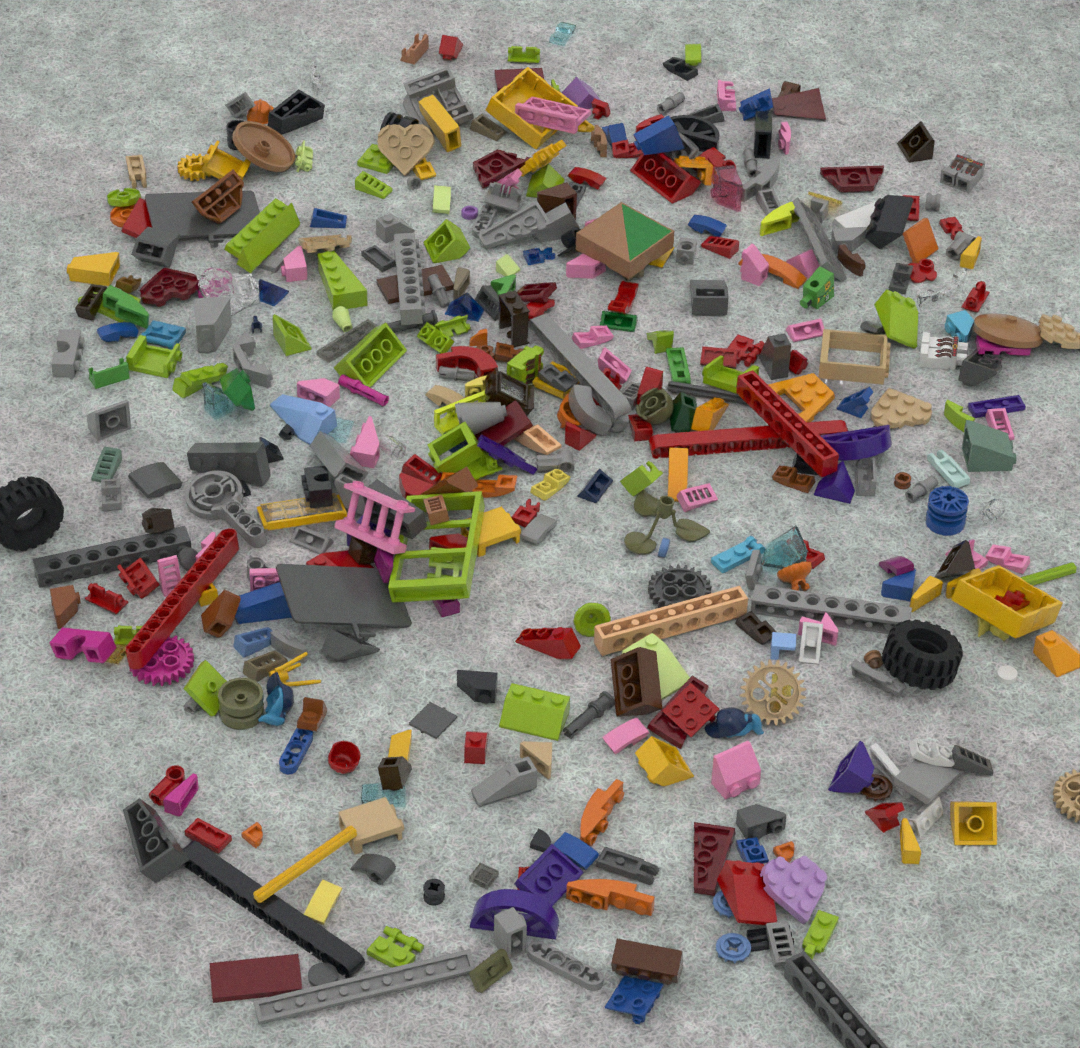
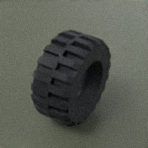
M27 476V478H17L16 481L11 480L8 482V485L0 487V544L3 547L14 551H27L28 548L34 549L37 548V545L46 543V540L52 538L54 532L58 531L60 522L63 521L64 506L47 481L38 477ZM32 509L27 515L19 518L24 512Z
M905 620L890 629L882 652L883 664L893 677H897L898 681L909 684L908 686H916L923 690L926 688L930 690L942 689L950 685L956 677L963 657L962 646L955 635H951L950 631L942 629L937 624L933 625L931 622H921L920 620Z

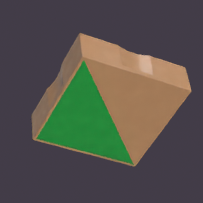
M620 202L576 233V250L604 263L613 271L630 279L643 270L651 261L658 259L673 248L675 231Z

